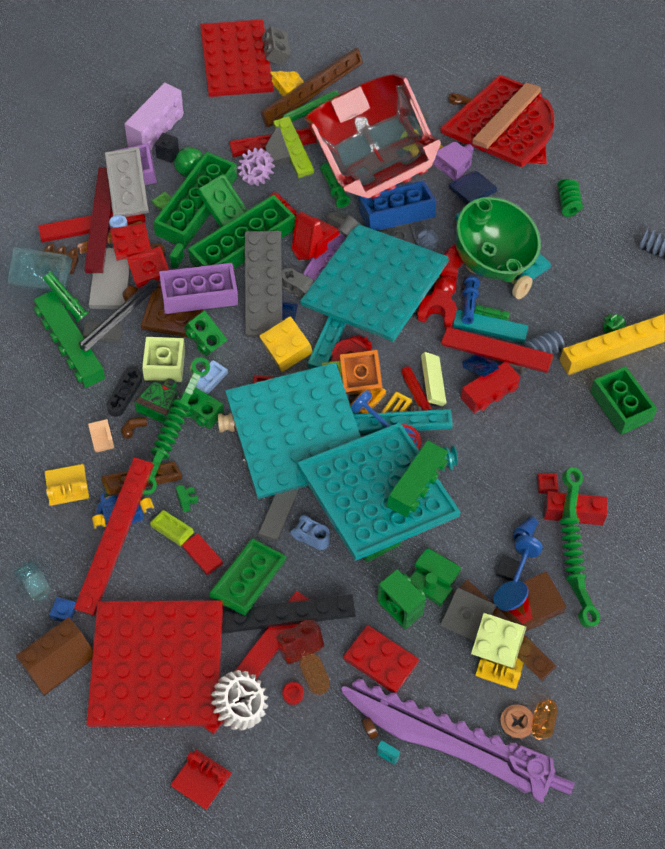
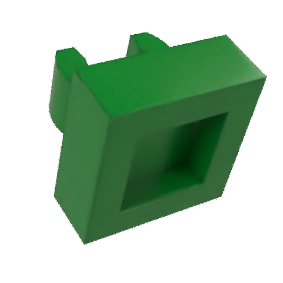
M183 485L175 487L183 513L190 511V504L198 502V496H189L195 493V488L189 487L185 491Z

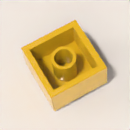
M291 316L259 336L263 346L281 372L289 369L313 352L310 343Z

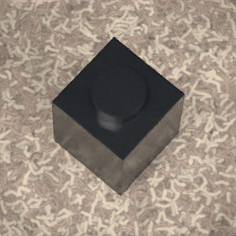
M162 133L155 143L156 158L172 163L179 152L178 138Z

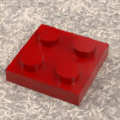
M145 223L110 229L116 261L151 250Z
M160 246L127 257L137 288L144 286L150 279L160 281L159 271L169 270Z

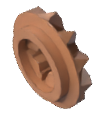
M511 705L503 711L500 726H502L504 733H507L512 738L522 739L529 736L533 731L535 718L532 712L525 706ZM523 717V720L521 722L522 727H520L519 725L512 727V724L514 722L513 718L518 720Z

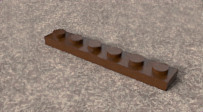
M468 579L459 587L491 602ZM495 607L492 616L510 621ZM524 635L517 658L543 681L557 666Z

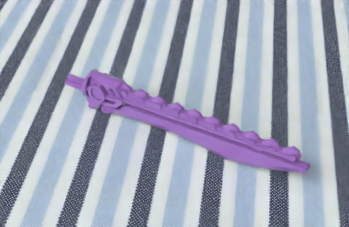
M356 679L352 687L380 702L346 686L342 687V694L363 715L369 716L373 723L403 741L439 750L471 763L515 786L523 793L531 792L532 797L539 803H543L549 787L568 795L572 793L575 783L554 774L553 758L520 744L517 745V743L505 745L499 735H492V737L488 738L482 728H475V730L471 731L464 721L452 723L447 714H440L437 717L430 707L418 709L413 700L401 702L397 693L385 695L380 686L368 688L363 679ZM388 705L391 706V707H394V708H396V709H398V710H400V711H402V712H404V713H406V714H408V715H411V716H413V717H415V718H417V719H419V720H421V721H423V722H425V723H427V724H430V725H432V726H434V727H436V728H438V729H440V730H442V731H444V732H447V733H449V734H451V735H453V736H455V737H457V738H459V739H461V740H464V741H466V742H468V743H470V744H472V745H474V746H476V747H478V748H480V749H483V750H485V751H487V752H489V753H491V754H493V755H495V756H497V757H500V758L506 760L507 762H505V761H503V760H501V759H498V758H496V757H494V756H492V755H490V754H488V753H486V752H484V751H482V750H479V749H477V748H475V747H473V746H471V745H469V744H467V743H465V742H462V741H460V740H458V739H456V738H454V737H452V736H450V735H448V734H445V733H443V732H441V731H439V730H437V729H435V728H433V727H431V726H429V725H426V724H424V723H422V722H420V721H418V720H416V719H414V718H412V717H409V716H407V715H405V714H403V713H401V712H399V711H397V710H395V709H393V708H390V707H388Z

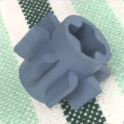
M424 229L417 235L419 238L416 239L418 246L429 250L436 248L438 237L433 230L427 231V229Z

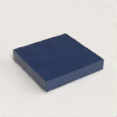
M477 171L449 184V189L467 204L497 192V187Z

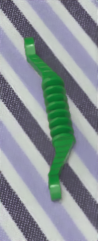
M196 358L191 363L190 372L192 376L180 400H173L172 404L174 407L169 409L172 414L166 415L168 420L163 422L165 427L160 428L163 434L157 435L159 440L154 442L156 447H152L150 450L154 455L151 462L154 464L148 480L151 484V489L144 490L142 496H150L156 490L155 475L162 459L169 458L167 452H171L173 449L170 445H175L176 443L173 438H178L179 434L177 432H180L182 429L180 425L185 423L182 418H187L188 414L186 412L191 410L188 401L199 379L205 377L210 371V363L205 358ZM198 363L202 364L205 367V371L199 372L195 365Z
M570 467L562 474L563 483L568 487V494L566 495L562 519L559 520L560 525L566 526L560 529V532L567 533V535L561 537V540L568 541V543L562 545V548L569 549V551L563 553V556L570 557V559L564 561V564L571 565L565 568V572L571 573V575L566 576V581L571 585L582 607L578 613L579 622L584 627L590 628L599 624L600 614L594 607L585 589L586 575L580 574L581 571L585 570V567L579 566L580 563L584 562V559L578 558V556L583 554V551L577 550V548L582 546V543L576 542V540L581 539V535L575 534V532L580 531V527L574 526L580 522L579 518H577L576 502L579 486L583 482V475L578 468ZM570 473L574 475L575 482L571 480ZM587 612L592 616L591 622L587 619Z

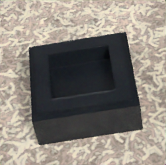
M502 556L496 576L513 581L520 562Z

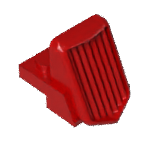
M299 212L295 220L292 251L298 260L317 259L328 250L327 244L340 235L339 230L316 217L313 218L304 212Z

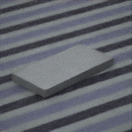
M134 147L105 152L113 216L122 215L128 217L149 213L140 148Z
M114 248L106 249L104 272L93 273L89 300L90 309H118L126 302L122 293L129 286L130 267L127 259L116 261Z

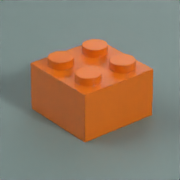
M378 350L340 355L343 385L347 395L363 393L366 390L370 392L383 390Z

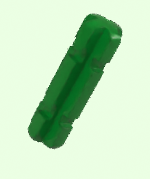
M476 305L475 314L509 321V312H500V310L490 307L483 308L484 306Z

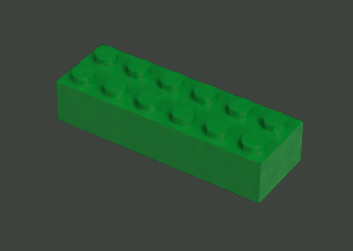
M206 152L154 220L155 235L173 244H183L186 249L211 214L196 191L222 174L225 175L232 186L237 179V164Z
M272 195L188 248L190 262L195 267L232 263L234 270L245 262V232L281 231L282 239L294 231L295 216L275 195Z

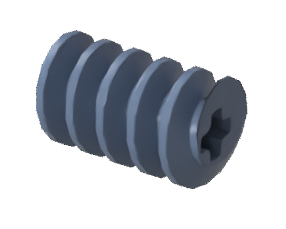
M647 230L640 243V248L643 249L646 246L647 252L653 249L652 253L656 255L659 252V257L662 258L665 255V237L661 239L662 233L655 236V230L650 233Z
M552 330L549 333L536 337V339L533 338L530 341L524 342L523 347L557 354L559 350L562 351L565 348L561 333L558 330Z

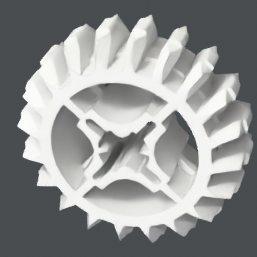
M237 670L227 673L219 679V683L215 684L214 688L216 691L212 692L211 695L216 700L212 701L211 704L216 705L217 709L213 713L220 714L218 720H224V726L231 725L233 730L238 728L239 730L249 729L261 721L260 717L266 714L263 709L268 707L264 703L268 696L263 695L266 688L260 687L262 681H255L256 675H249L248 671L241 673V671ZM245 697V699L241 700V703L238 702L235 704V702L238 701L239 698Z

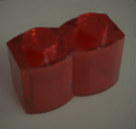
M314 619L304 620L295 628L286 629L276 636L281 656L287 664L297 662L306 655L313 654L325 646L320 627Z

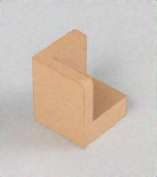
M107 419L88 424L95 452L114 448Z

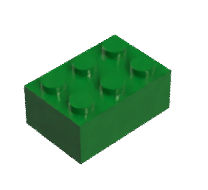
M626 366L593 381L590 393L620 435L653 421L657 407Z

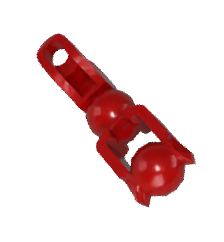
M455 243L446 249L443 254L448 256L449 262L434 283L433 293L425 296L421 301L417 319L419 322L425 323L430 315L439 314L444 318V328L453 327L457 306L452 300V296L456 291L458 268L464 263L457 252Z

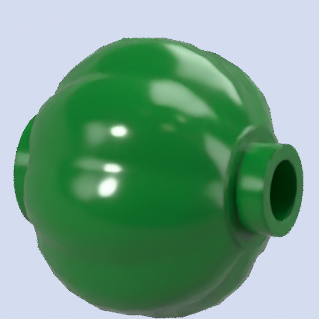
M194 147L182 148L174 159L176 171L181 176L188 177L204 154Z

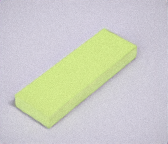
M424 352L421 355L427 400L430 403L444 406L446 404L440 358L439 356Z

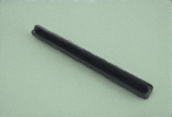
M150 279L79 342L80 349L83 351L89 350L156 290L158 282Z

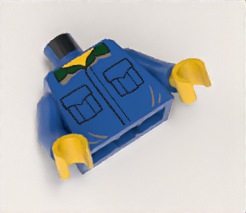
M104 493L101 495V502L97 504L94 516L92 517L94 529L98 525L107 526L120 493L112 495ZM141 497L131 524L144 520L143 513L147 512L146 509L154 508L151 498Z

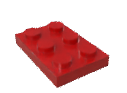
M369 625L365 627L343 657V660L392 693L399 691L419 663L417 657Z

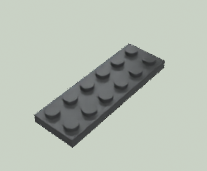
M281 231L245 232L246 337H259L282 322Z

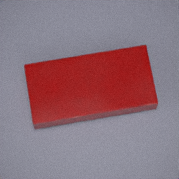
M198 533L182 544V548L207 576L223 565L221 558Z

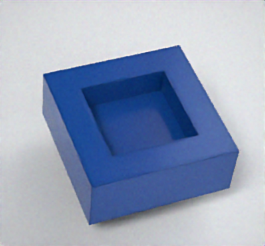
M57 597L49 615L50 619L62 622L69 617L72 620L76 602Z

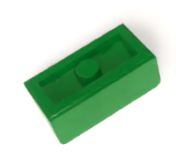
M429 548L423 552L414 565L427 574H436L438 580L447 586H450L457 579L461 571L460 566Z

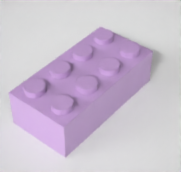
M164 83L127 120L125 131L128 147L149 143L152 150L161 134L172 129L173 125L184 114L181 90Z

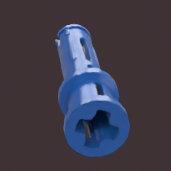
M468 276L464 279L465 289L463 290V297L465 301L462 322L465 324H471L474 321L475 299L479 296L477 289L480 286V280L475 276Z

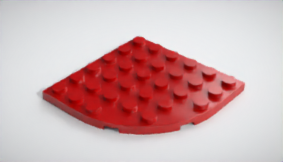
M499 75L446 122L440 130L441 134L462 143L470 144L474 148L522 168L550 140L554 130V111L548 99H544L542 94L539 93L488 149L473 144V138L524 85Z

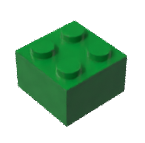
M397 569L379 584L377 602L404 630L423 615L426 601L425 594L420 588H416L411 583L410 578L406 574L401 573Z

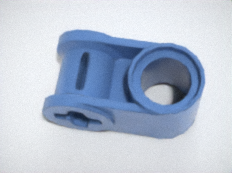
M300 516V522L296 528L291 530V535L296 540L318 550L326 549L330 544L328 527L307 516Z

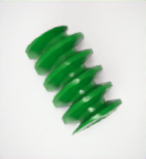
M562 179L557 183L562 214L565 217H572L583 209L579 182Z

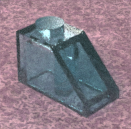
M29 562L13 571L33 602L43 600L52 591L41 570L34 563Z

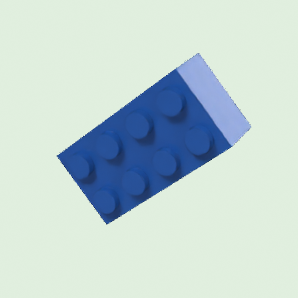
M424 180L397 186L389 191L384 190L380 192V196L373 199L358 195L359 213L366 226L376 231L436 217V199Z

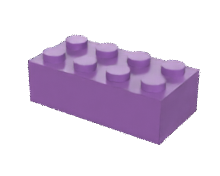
M232 263L159 271L165 314L238 305V291Z

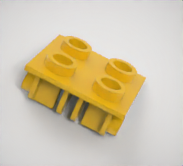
M295 71L270 72L273 76V85L282 96L304 83Z
M84 464L45 471L46 491L50 506L89 499Z
M481 657L475 676L516 690L524 663L517 658L515 667L512 668Z

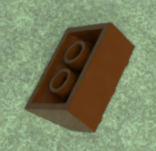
M68 617L18 653L16 658L22 669L45 696L92 661L93 650L81 631Z

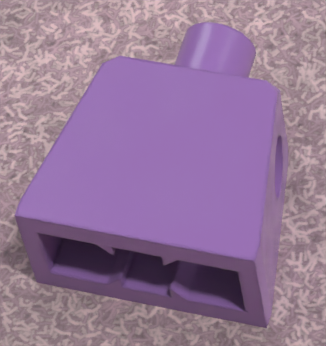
M453 142L438 150L433 165L451 179L457 181L471 166L474 149L470 144L463 147L458 142Z

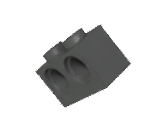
M270 26L262 37L266 60L283 66L291 55L287 32Z

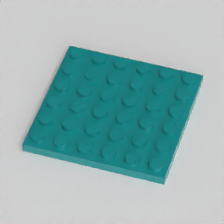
M358 224L349 233L300 302L306 308L394 342L449 262V258L446 255Z
M336 363L225 390L257 499L308 486L297 468V462L361 438Z
M401 423L297 462L298 470L355 561L460 517V510L439 479H437L434 485H429L430 490L425 498L421 497L418 509L415 513L411 512L408 518L386 506L390 493L420 452Z

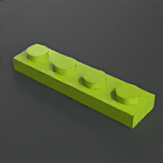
M290 117L273 121L274 128L280 127L290 154V162L297 177L301 178L314 174V168Z

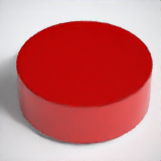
M297 682L287 683L282 690L284 701L290 705L300 703L304 696L303 687Z

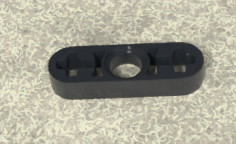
M128 369L107 402L108 413L111 416H121L131 402L142 382L141 372L138 369ZM123 389H127L130 391V393L125 396L119 394L120 391Z

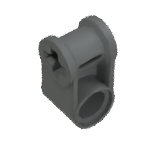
M292 268L284 269L282 271V289L302 299L314 283V280Z

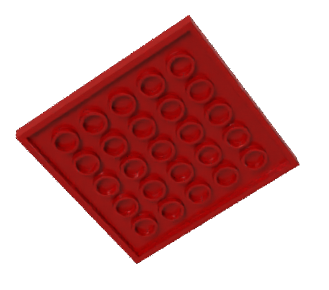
M98 601L87 726H218L219 713H213L217 708L216 705L211 704L216 698L211 694L216 691L214 686L219 683L223 601Z

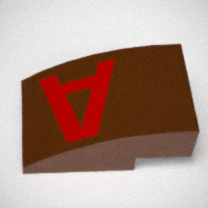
M546 571L524 581L529 592L523 604L513 610H500L511 622L526 626V631L545 624L546 620L564 613L566 604Z

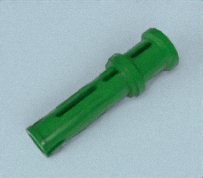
M329 164L321 165L320 171L331 189L330 194L335 198L336 206L338 208L348 206L351 199L338 184Z
M52 271L42 278L65 304L66 311H69L74 316L76 323L89 313L88 310L85 311L78 303V298L76 299L71 296Z

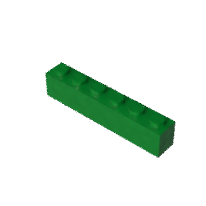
M51 291L33 299L35 303L33 310L36 316L42 318L41 323L44 329L50 331L49 336L53 343L58 344L57 348L60 355L66 357L65 361L68 368L75 371L74 376L77 382L82 383L85 388H88L104 380V369L91 348L87 351L80 349L79 342L84 337L57 295Z

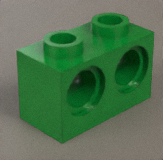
M203 311L184 326L187 337L193 339L197 344L199 352L206 357L228 340L206 311ZM195 324H199L202 331H198L195 328ZM206 339H211L213 346L209 345Z
M195 387L188 401L191 410L186 412L188 414L187 417L195 420L201 427L205 426L211 429L218 421V414H224L223 403Z

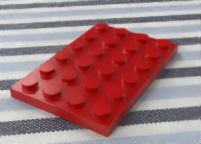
M263 19L200 24L209 97L274 92L272 75L270 74V61L266 60L262 40L265 32Z

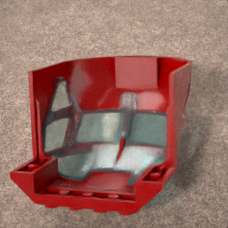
M395 73L384 75L353 87L321 104L305 117V121L321 148L338 184L346 192L365 198H376L381 195L380 192L392 190L397 187L396 184L400 182L406 183L416 174L422 175L426 173L428 168L432 167L441 144L439 139L431 135L407 78Z

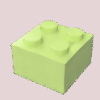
M146 337L142 367L144 381H166L167 379H172L175 382H182L185 358L184 338Z
M484 613L471 654L514 668L526 626Z

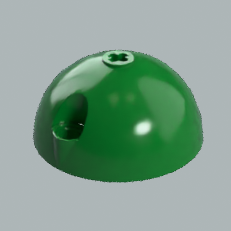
M483 197L473 200L463 208L455 226V245L459 256L471 271L484 278L512 282L516 276L530 268L539 256L541 240L535 223L523 209L505 199Z

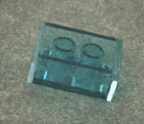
M14 247L7 283L16 287L51 292L53 290L42 278L52 271L54 276L67 290L72 258L63 254Z

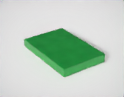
M224 174L196 191L220 228L248 211Z

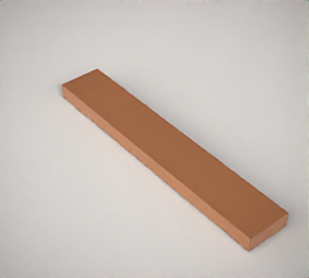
M526 82L473 138V144L488 149L541 92V87Z

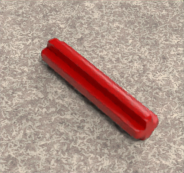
M411 367L402 368L401 373L417 405L422 408L421 411L432 410Z

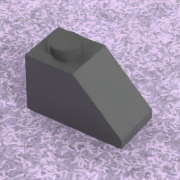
M276 127L265 146V152L267 151L271 154L270 156L274 159L271 163L275 167L289 164L290 154L280 127Z

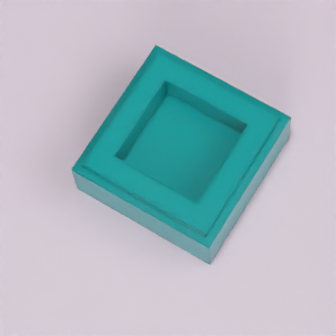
M381 740L377 746L376 754L395 765L399 759L400 751Z

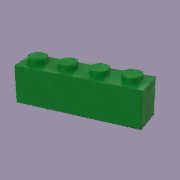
M427 440L390 493L386 506L408 518L411 512L415 513L420 505L419 500L421 497L425 498L430 490L429 485L435 484L439 477L438 472L440 470L443 471L447 466L448 460L446 458L448 451Z

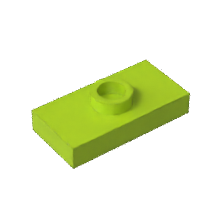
M162 510L150 522L153 529L179 546L194 533L193 528L165 510Z

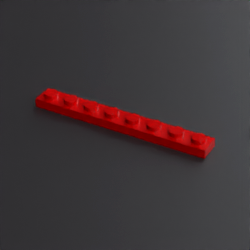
M133 458L75 604V610L92 616L96 615L97 603L103 597L154 467L153 463Z

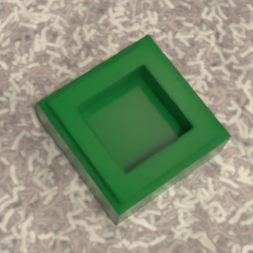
M177 243L170 254L171 267L178 268L185 256L183 244Z

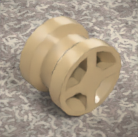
M218 414L219 433H223L225 430L235 432L232 414Z

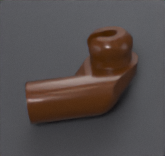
M451 93L448 97L449 103L452 105H466L472 100V98Z
M146 417L129 419L121 428L123 437L130 439L136 427H146Z

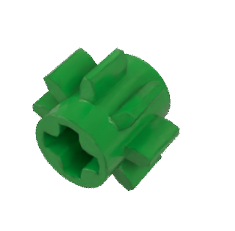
M609 314L604 318L603 330L606 334L626 327L625 320L621 315L614 314L612 316V314Z

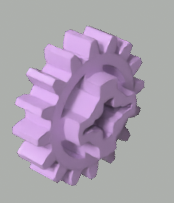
M254 148L253 152L248 150V155L243 154L244 159L239 160L242 165L238 166V169L241 170L239 175L243 177L242 180L259 186V182L265 184V179L270 180L268 175L274 174L271 168L275 167L271 163L274 161L270 156L271 154L267 151L265 152L262 148L260 150Z

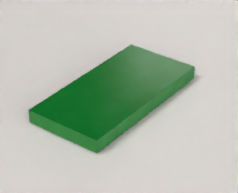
M252 538L210 591L209 597L216 601H223V605L245 616L285 563L287 556Z

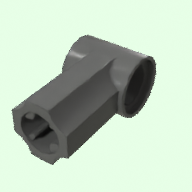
M336 211L334 213L330 212L327 216V224L337 228L339 233L346 238L359 224L353 217L349 215L344 216Z

